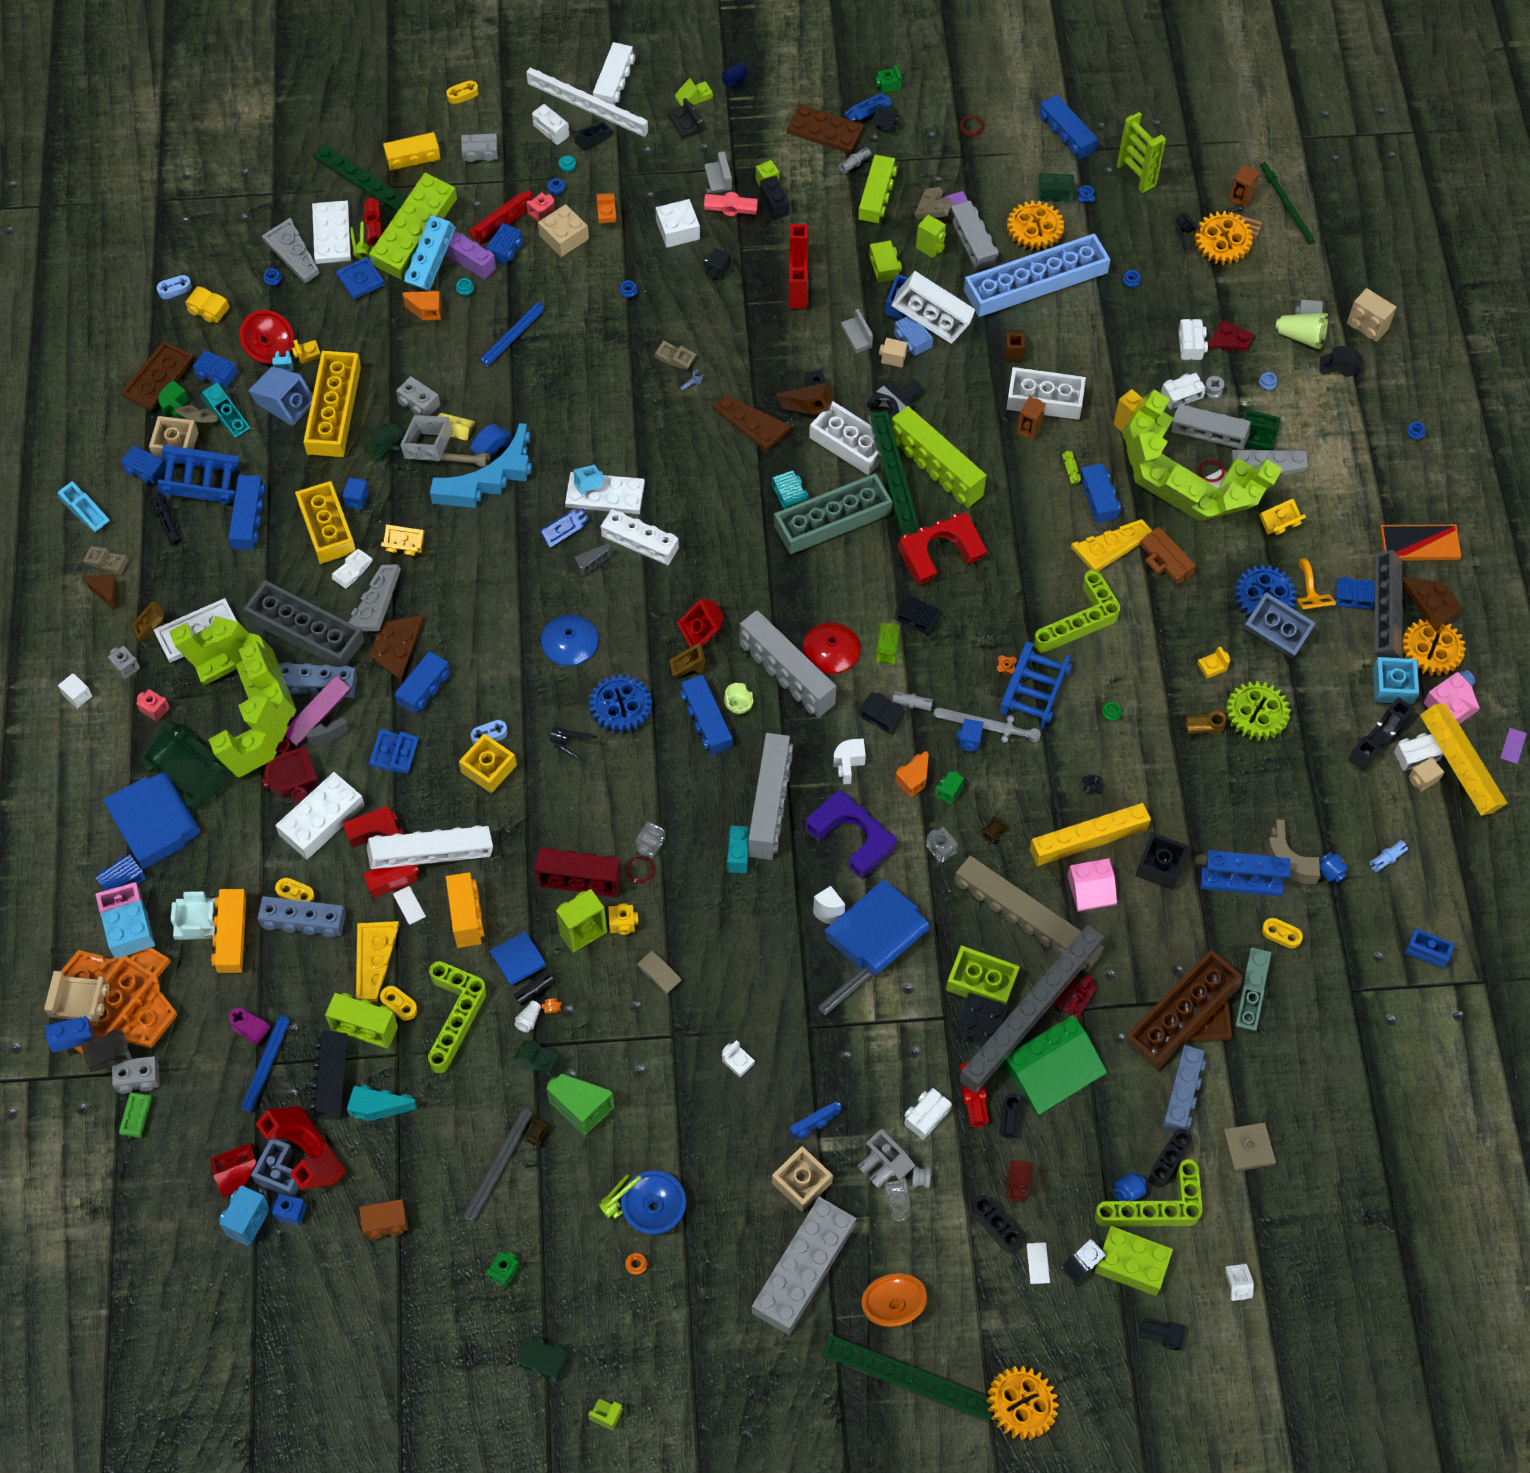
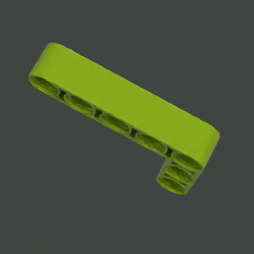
M1089 570L1086 572L1082 587L1093 607L1037 630L1034 639L1036 651L1041 653L1048 652L1114 624L1118 620L1120 604L1098 571Z
M438 961L433 963L429 969L433 984L459 995L453 1010L428 1055L432 1071L443 1073L450 1066L487 992L485 983L481 978ZM437 972H444L442 976H435ZM457 979L463 980L460 984L453 983ZM475 987L481 988V990L478 992L472 991V989ZM465 1005H471V1006H472V1007H471L470 1009H468V1010L462 1009L463 1006H465ZM457 1022L462 1023L458 1028L453 1027ZM447 1040L453 1041L451 1045H443ZM437 1058L444 1059L439 1064L434 1063Z
M1190 1159L1181 1162L1176 1173L1178 1201L1101 1202L1094 1214L1095 1222L1103 1227L1195 1225L1202 1215L1200 1178L1197 1163ZM1182 1169L1191 1170L1192 1175H1186ZM1184 1190H1192L1194 1196H1188ZM1127 1210L1132 1216L1125 1217L1121 1211ZM1144 1210H1149V1211H1151L1152 1214H1153V1217H1147V1216H1145V1215L1143 1214V1211H1144ZM1165 1210H1171L1175 1216L1168 1217L1165 1214ZM1186 1210L1194 1211L1196 1216L1190 1217ZM1100 1211H1107L1110 1217H1103Z

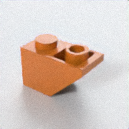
M439 291L403 293L405 307L420 319L441 320Z
M927 751L921 755L917 754L908 765H902L896 771L895 783L909 798H912L926 786L929 755Z

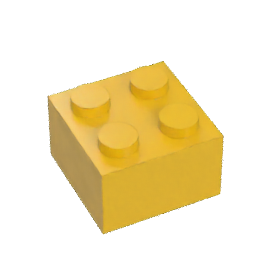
M483 734L459 761L461 773L491 794L517 766L515 754L486 734Z

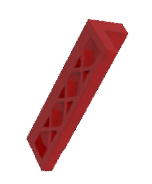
M529 190L525 193L520 192L468 230L469 235L480 245L496 234L503 223L509 225L527 211L526 202L533 200L532 192Z

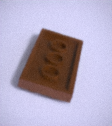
M800 104L787 128V133L851 154L864 130V125Z
M163 341L121 391L122 397L153 411L159 404L161 390L171 381L177 382L195 360L194 355Z

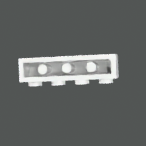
M611 509L601 525L602 537L666 565L670 564L679 549V540L674 534L665 533L655 526H649L639 519L626 516L620 511L617 512Z

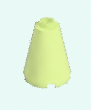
M1328 314L1283 315L1280 319H1277L1276 329L1281 335L1315 349H1321L1323 345L1320 342L1325 340L1328 320L1325 317Z

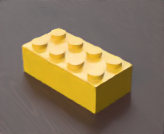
M332 481L295 492L320 564L351 555L356 551Z

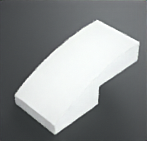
M357 549L345 558L343 566L332 573V579L344 588H348L367 569L372 562V558L360 549Z

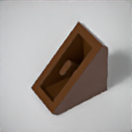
M86 576L84 580L88 589L110 608L116 609L118 583L115 576Z

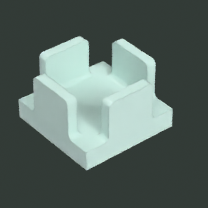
M184 892V899H176V902H172L171 922L174 926V939H213V934H216L214 916L218 914V909L215 908V898H207L204 892Z

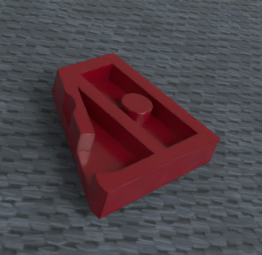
M1221 320L1208 343V350L1223 348V351H1247L1255 334Z

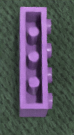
M454 231L445 255L485 280L496 269L494 254L482 248L477 242L468 239L463 233Z

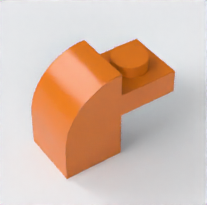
M614 193L597 194L599 223L616 222Z

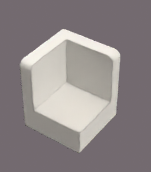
M71 674L58 685L62 695L77 709L92 697L89 688L75 674Z

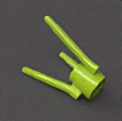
M361 221L360 242L356 244L353 227H350L353 256L359 260L366 257L369 258V253L373 249L372 245L370 247L364 241V222Z
M626 1175L601 1200L602 1202L598 1206L608 1219L611 1216L616 1219L623 1214L622 1209L618 1210L621 1205L617 1200L641 1179L640 1176H637L617 1193L630 1176Z

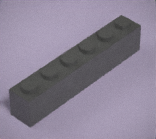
M1394 550L1375 554V654L1378 657L1403 658L1402 560Z

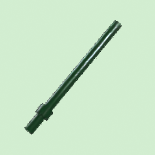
M1266 162L1261 163L1260 167L1265 174V179L1268 183H1271L1309 245L1314 244L1315 239L1277 181L1276 174L1270 170Z

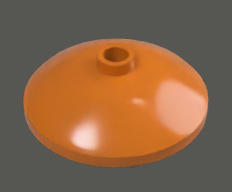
M902 1273L885 1275L873 1281L864 1291L861 1302L863 1312L870 1321L881 1326L893 1327L904 1325L914 1320L924 1310L927 1303L926 1289L923 1283L914 1276Z

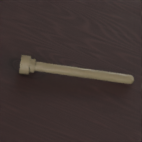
M443 453L440 460L475 463L480 468H484L490 464V454L480 453L472 456Z

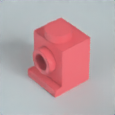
M540 193L533 200L526 202L527 212L539 222L555 211V201L550 194Z
M150 689L146 693L141 692L137 697L136 704L139 711L156 722L170 709L167 699Z

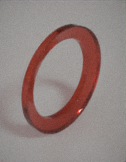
M966 116L960 121V130L968 136L980 135L985 129L984 121L977 116ZM969 118H975L981 122L982 127L978 131L971 132L964 128L963 123Z
M1206 460L1199 465L1198 475L1208 482H1216L1224 477L1225 467L1216 460ZM1206 465H1216L1221 469L1222 473L1216 479H1208L1202 475L1201 470Z
M635 857L626 866L627 877L637 884L647 883L655 875V865L647 857ZM637 860L647 861L652 868L650 875L644 879L634 878L630 873L631 864Z

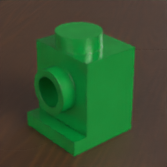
M897 65L892 69L877 72L875 85L879 87L881 93L901 90L902 77Z
M950 771L947 777L943 776L939 785L936 786L934 797L952 805L963 787L964 777L958 772Z
M499 1251L492 1265L486 1271L487 1278L507 1288L519 1268V1262L516 1260L517 1256L509 1251H506L505 1254ZM506 1263L507 1267L502 1269L500 1265Z

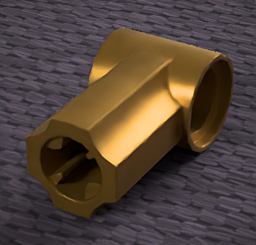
M1213 711L1209 715L1186 716V731L1188 734L1210 733L1212 735H1219L1224 731L1226 716L1221 711Z

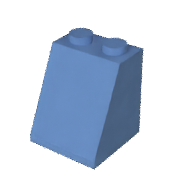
M273 366L248 390L257 405L291 426H294L310 409L313 397L300 374Z

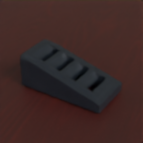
M603 121L576 131L575 143L583 151H586L612 135L613 130Z

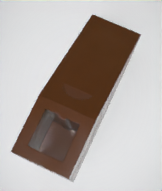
M827 382L776 394L784 410L808 414L830 411L834 397Z

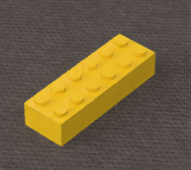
M322 351L304 437L307 455L344 457L361 370L358 353Z

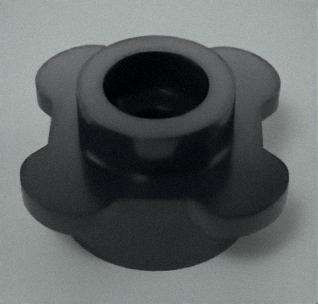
M1089 775L1082 778V783H1084L1083 792L1085 794H1090L1091 792L1099 794L1102 792L1100 776Z

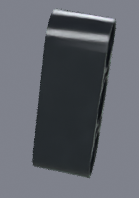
M1178 1129L1170 1138L1149 1174V1182L1152 1186L1161 1188L1169 1181L1191 1144L1192 1136L1188 1130ZM1181 1138L1186 1142V1144L1181 1145L1176 1141V1139ZM1171 1155L1175 1158V1161H1168L1165 1156ZM1155 1172H1161L1165 1178H1157Z
M986 1195L978 1196L974 1200L972 1208L974 1217L1002 1250L1007 1253L1016 1252L1021 1242L1020 1232L990 1197ZM984 1204L988 1210L980 1211L977 1205ZM997 1220L1002 1226L996 1228L991 1222ZM1013 1237L1016 1243L1009 1244L1005 1238Z

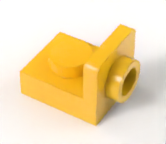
M297 339L293 340L295 347L292 348L294 357L299 358L300 364L321 358L316 340L300 345Z
M1220 646L1214 654L1199 659L1197 664L1206 679L1227 671L1230 657Z

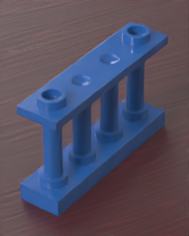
M163 445L161 461L167 462L164 480L158 479L157 493L217 501L222 504H233L235 491L229 490L231 472H237L239 456ZM174 463L186 465L183 483L172 482ZM193 466L205 468L202 486L191 484ZM212 469L224 471L221 489L210 487Z
M1026 641L1002 700L999 714L1007 716L1009 709H1016L1042 718L1040 728L1044 729L1046 722L1050 723L1052 719V706L1064 675H1069L1072 664H1069V655L1066 656L1064 663L1037 655L1032 651L1034 643ZM1033 661L1060 670L1058 679L1031 671L1026 666L1028 662L1032 663ZM1028 677L1054 686L1052 694L1049 695L1023 686V683H1020L1022 678ZM1022 693L1048 702L1047 707L1043 711L1017 702L1014 699L1015 694Z
M1208 850L1207 868L1202 867L1200 889L1281 897L1283 894V878H1290V858Z

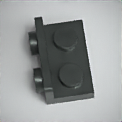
M687 98L683 99V106L668 111V117L682 140L701 133L702 119L700 115L695 113L694 105L689 103Z

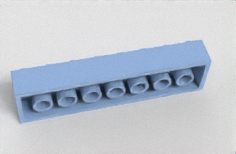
M1094 233L965 277L964 292L978 317L1107 274L1110 258Z

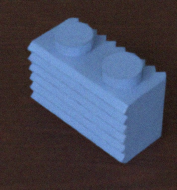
M908 316L895 322V337L898 340L901 339V341L908 342L907 352H911L913 356L933 347V337L923 325Z

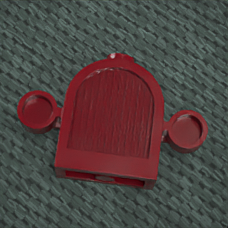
M283 738L275 750L278 756L268 762L265 768V777L261 779L265 790L269 788L274 795L281 798H292L293 802L298 805L308 796L307 792L319 786V782L306 746L290 751L289 741Z

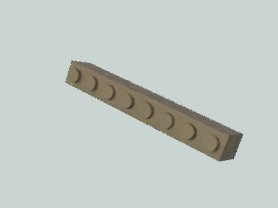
M969 856L956 872L955 882L961 889L970 891L977 900L986 902L993 911L1002 913L1009 922L1018 924L1025 933L1034 935L1044 946H1050L1059 956L1064 953L1082 932L972 856ZM1101 945L1100 949L1082 970L1087 973L1102 955L1104 946Z

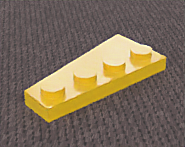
M1141 519L1121 526L1120 529L1115 531L1109 530L1104 532L1103 535L1086 538V541L1071 543V548L1091 570L1100 571L1139 546L1141 540L1148 533H1151L1152 530Z
M399 921L357 923L356 1000L361 1001L365 999L370 1002H378L398 932Z

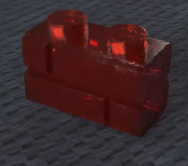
M1018 1160L1010 1161L1006 1176L1005 1197L1010 1198L1013 1202H1022L1027 1198L1031 1185L1032 1163Z

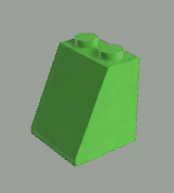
M561 1074L558 1078H552L547 1084L546 1089L549 1103L583 1136L615 1108L613 1093L608 1089Z

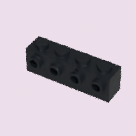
M322 1031L320 1037H316L315 1050L319 1051L318 1057L314 1058L313 1070H317V1074L312 1079L311 1087L312 1090H315V1097L311 1098L310 1110L313 1111V1118L338 1120L341 1115L348 1033Z

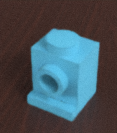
M595 465L574 470V486L581 495H584L585 491L602 487L604 476Z

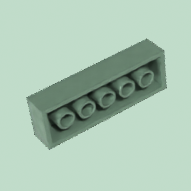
M875 473L774 513V527L791 555L892 514L893 502Z

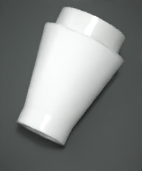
M531 1001L515 1018V1026L525 1033L532 1030L541 1005Z

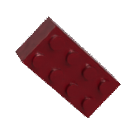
M551 847L539 848L535 866L537 887L578 893L592 889L595 895L617 898L621 881L620 859L614 856H596L593 853L580 854L572 850L558 851Z

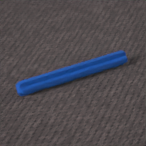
M537 302L481 357V363L489 366L544 311L543 304Z
M280 1015L277 1019L241 1108L243 1111L253 1112L290 1023L289 1018Z

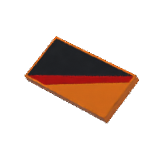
M1381 525L1380 527L1383 552L1394 550L1402 561L1461 559L1456 525Z

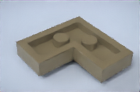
M941 187L927 188L914 215L917 219H924L928 214L934 218L947 216L952 206V201L950 198L940 199L943 194Z

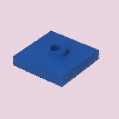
M368 257L336 271L337 277L353 300L385 285L384 280Z

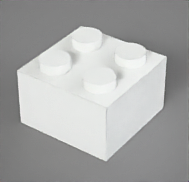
M690 199L655 207L656 222L666 248L700 239V225Z

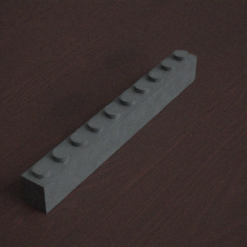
M1087 925L961 1071L959 1081L975 1094L981 1089L1100 949L1105 936L1090 925Z

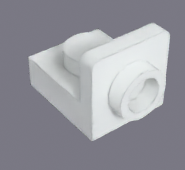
M737 1040L733 1044L729 1043L722 1051V1062L739 1077L743 1076L755 1064V1060L740 1048V1043Z
M1247 1264L1226 1266L1225 1274L1231 1288V1300L1252 1298L1254 1283Z

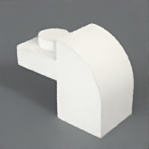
M864 739L846 740L839 744L834 752L833 767H838V776L842 777L843 784H851V766L865 765Z

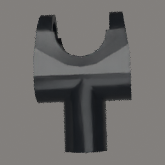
M913 379L899 390L890 383H887L871 396L867 407L871 411L879 408L891 410L889 415L891 422L892 418L907 406L915 411L916 407L910 401L920 395L923 389L920 383Z

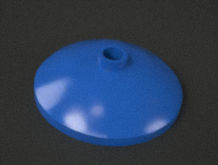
M568 614L556 617L545 626L541 634V647L544 654L549 660L562 666L580 665L588 661L598 648L599 638L595 626L588 619L579 615Z
M647 1171L637 1175L641 1179L621 1198L624 1218L631 1227L644 1234L657 1235L671 1230L680 1222L686 1208L685 1192L681 1184L673 1176L661 1171ZM656 1204L658 1208L652 1210L650 1206Z

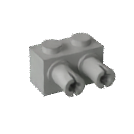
M883 1129L879 1130L866 1142L871 1149V1154L857 1165L867 1176L877 1165L883 1163V1166L869 1178L877 1188H880L891 1176H896L900 1180L915 1167L909 1156Z

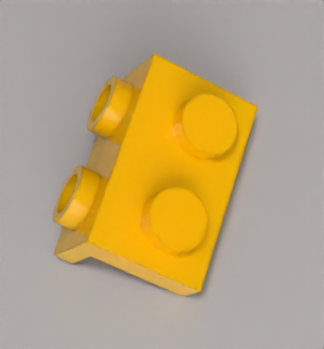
M1290 499L1259 514L1267 534L1274 532L1275 535L1286 531L1285 527L1289 525L1293 528L1302 524L1301 520L1306 518L1305 514L1300 515L1294 499Z
M386 525L384 542H381V546L386 548L385 551L397 553V550H402L406 555L415 556V553L422 552L425 531Z

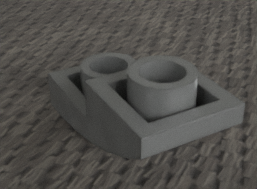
M341 717L338 720L332 721L327 728L322 724L311 728L306 734L310 747L318 746L343 736L349 732L347 722Z

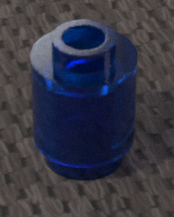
M742 63L732 65L722 73L723 83L730 87L739 83L747 75L746 67Z

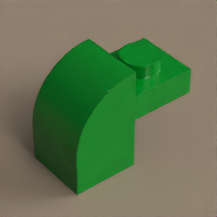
M171 381L159 394V403L165 417L172 416L173 418L187 419L175 412V408L183 407L189 401L186 391L176 382Z

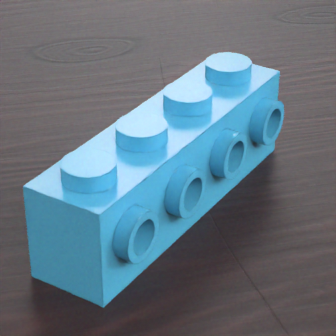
M431 215L426 222L425 231L418 241L416 253L413 254L411 265L405 273L404 282L409 286L425 292L430 291L456 228L450 221Z

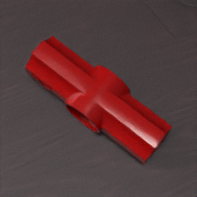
M370 198L364 203L365 214L363 218L366 223L367 243L374 247L382 236L384 226L381 221L380 202Z
M969 1062L961 1064L960 1071H962ZM963 1084L962 1095L964 1105H967L970 1127L978 1128L988 1125L985 1086L983 1085L975 1094Z

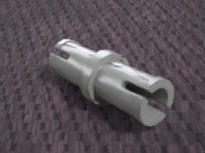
M865 147L858 153L851 154L847 160L839 164L840 171L846 174L852 168L859 167L863 161L871 157V151Z
M894 691L892 703L896 702L909 706L911 709L914 707L930 711L933 699L916 696L914 693L911 695Z

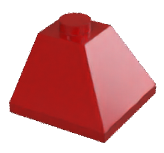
M700 599L677 622V625L690 648L697 643H701L703 646L720 629L724 615L716 601Z
M251 1143L210 1158L213 1176L222 1197L232 1196L235 1190L238 1191L241 1185L245 1186L256 1164Z

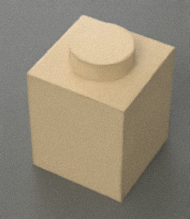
M886 338L885 344L880 346L879 355H882L881 363L903 367L908 342Z
M1431 757L1414 767L1409 778L1412 785L1422 792L1439 782L1444 771Z

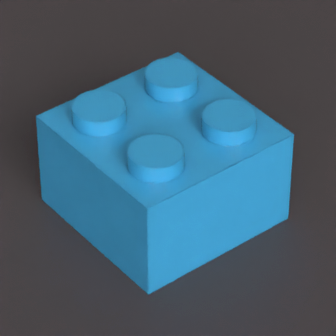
M241 1185L238 1191L235 1190L233 1192L228 1209L221 1213L219 1224L227 1237L250 1247L271 1208L264 1195Z

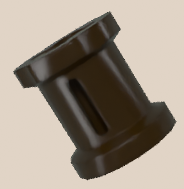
M994 816L991 819V823L986 828H983L980 833L988 842L994 843L999 833L1005 831L1007 826L1001 819Z
M534 1119L532 1122L533 1126L528 1134L524 1135L523 1139L535 1147H540V1141L545 1133L549 1131L550 1127L546 1123Z

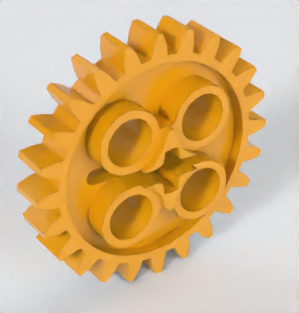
M1032 200L1030 205L1024 202V206L1018 204V209L1013 208V212L1009 213V218L1007 219L1009 236H1013V242L1018 240L1017 246L1024 244L1023 249L1029 246L1031 251L1034 247L1040 251V247H1043L1045 250H1047V245L1053 247L1054 243H1058L1059 239L1062 238L1064 232L1063 216L1058 215L1059 210L1053 211L1054 206L1047 207V202L1041 205V201L1035 204Z
M1216 211V216L1210 213L1209 219L1204 217L1203 222H1199L1200 230L1196 229L1195 246H1199L1198 252H1203L1202 257L1209 256L1208 261L1215 259V264L1221 261L1222 265H1224L1225 261H1228L1231 265L1232 260L1238 262L1239 257L1244 259L1245 254L1249 253V248H1251L1253 241L1252 230L1249 229L1250 224H1245V218L1239 220V214L1233 217V212L1227 215L1226 211H1224L1223 215H1220Z
M1419 619L1418 623L1413 622L1403 635V653H1406L1404 658L1417 659V669L1421 668L1422 674L1429 671L1430 676L1434 672L1440 676L1443 671L1447 675L1450 670L1454 671L1456 666L1459 667L1466 650L1463 647L1465 641H1461L1462 634L1456 635L1457 628L1450 629L1451 623L1447 626L1443 624L1440 630L1435 632L1427 619L1425 623ZM1436 634H1439L1431 659L1428 660L1427 657Z
M1016 1366L1010 1371L1005 1369L1002 1372L1003 1375L1000 1373L996 1380L990 1384L993 1388H990L987 1392L991 1397L986 1402L992 1404L988 1411L995 1413L991 1419L999 1420L997 1428L1004 1426V1434L1012 1431V1438H1015L1018 1434L1021 1440H1024L1026 1436L1030 1440L1035 1435L1040 1437L1043 1432L1046 1433L1050 1429L1049 1426L1055 1423L1053 1418L1058 1415L1053 1410L1059 1406L1058 1403L1053 1402L1058 1396L1050 1393L1054 1387L1046 1386L1049 1379L1046 1378L1042 1381L1040 1379L1041 1372L1036 1376L1033 1375V1368L1026 1372L1024 1366L1019 1371ZM1023 1385H1026L1030 1392L1025 1391ZM1004 1393L1008 1394L1012 1401L1007 1400ZM1035 1394L1039 1396L1030 1400L1027 1404H1021L1010 1412L1007 1411L1008 1408L1015 1406L1018 1402L1027 1400ZM1034 1405H1037L1041 1412L1036 1411ZM1016 1414L1022 1417L1023 1422L1016 1418Z

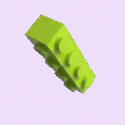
M874 155L859 207V220L879 223L880 218L884 217L886 211L884 204H888L890 196L888 190H892L894 182L892 176L895 177L897 173L895 158Z

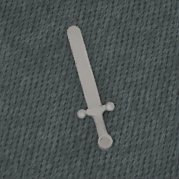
M936 708L934 710L936 717L962 724L964 718L984 722L983 729L1004 733L1001 737L1003 743L1008 742V736L1011 734L1027 737L1031 742H1038L1041 733L1036 728L1025 730L1014 727L1012 724L1014 717L1012 715L1007 717V723L944 708Z

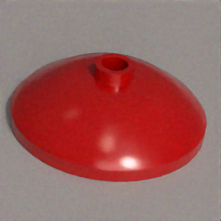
M270 310L255 311L244 319L239 329V340L243 350L250 358L257 362L273 364L272 358L276 357L277 351H279L280 357H285L286 351L290 353L293 347L294 335L288 321L276 312ZM261 338H264L266 340V343H263L261 341Z
M835 622L822 623L812 628L805 636L803 654L822 673L840 674L852 668L857 662L860 655V641L855 632L843 624Z

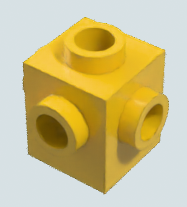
M623 903L608 907L610 934L619 933L626 935L630 932H635L634 924H638V912L633 911V905Z

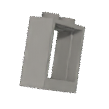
M414 415L401 443L404 458L440 461L453 432L450 418ZM420 434L438 435L434 445L416 444Z

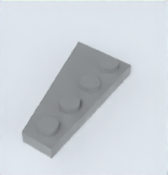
M291 218L262 235L263 241L304 283L319 275L318 268L310 253H308Z
M1232 450L1231 453L1232 463L1238 457L1252 467L1268 459L1282 468L1280 474L1283 475L1307 471L1308 468L1306 451Z
M398 564L380 566L369 584L371 586L369 591L360 598L362 602L358 608H354L351 613L352 618L348 623L362 629V631L380 630L401 571Z

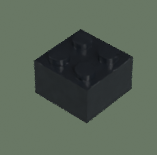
M1151 832L1135 876L1174 890L1190 846Z
M969 992L956 1027L954 1038L983 1047L1004 1023L1008 1005Z

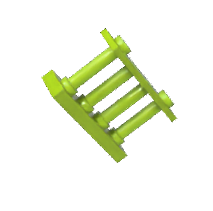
M1138 112L1135 115H1130L1125 120L1117 167L1121 168L1127 164L1140 177L1138 189L1144 193L1157 184L1166 138L1163 135L1152 138L1140 126L1142 114ZM1138 134L1147 142V146L1137 137ZM1135 145L1145 155V158L1135 149ZM1133 157L1140 163L1142 169L1133 161Z

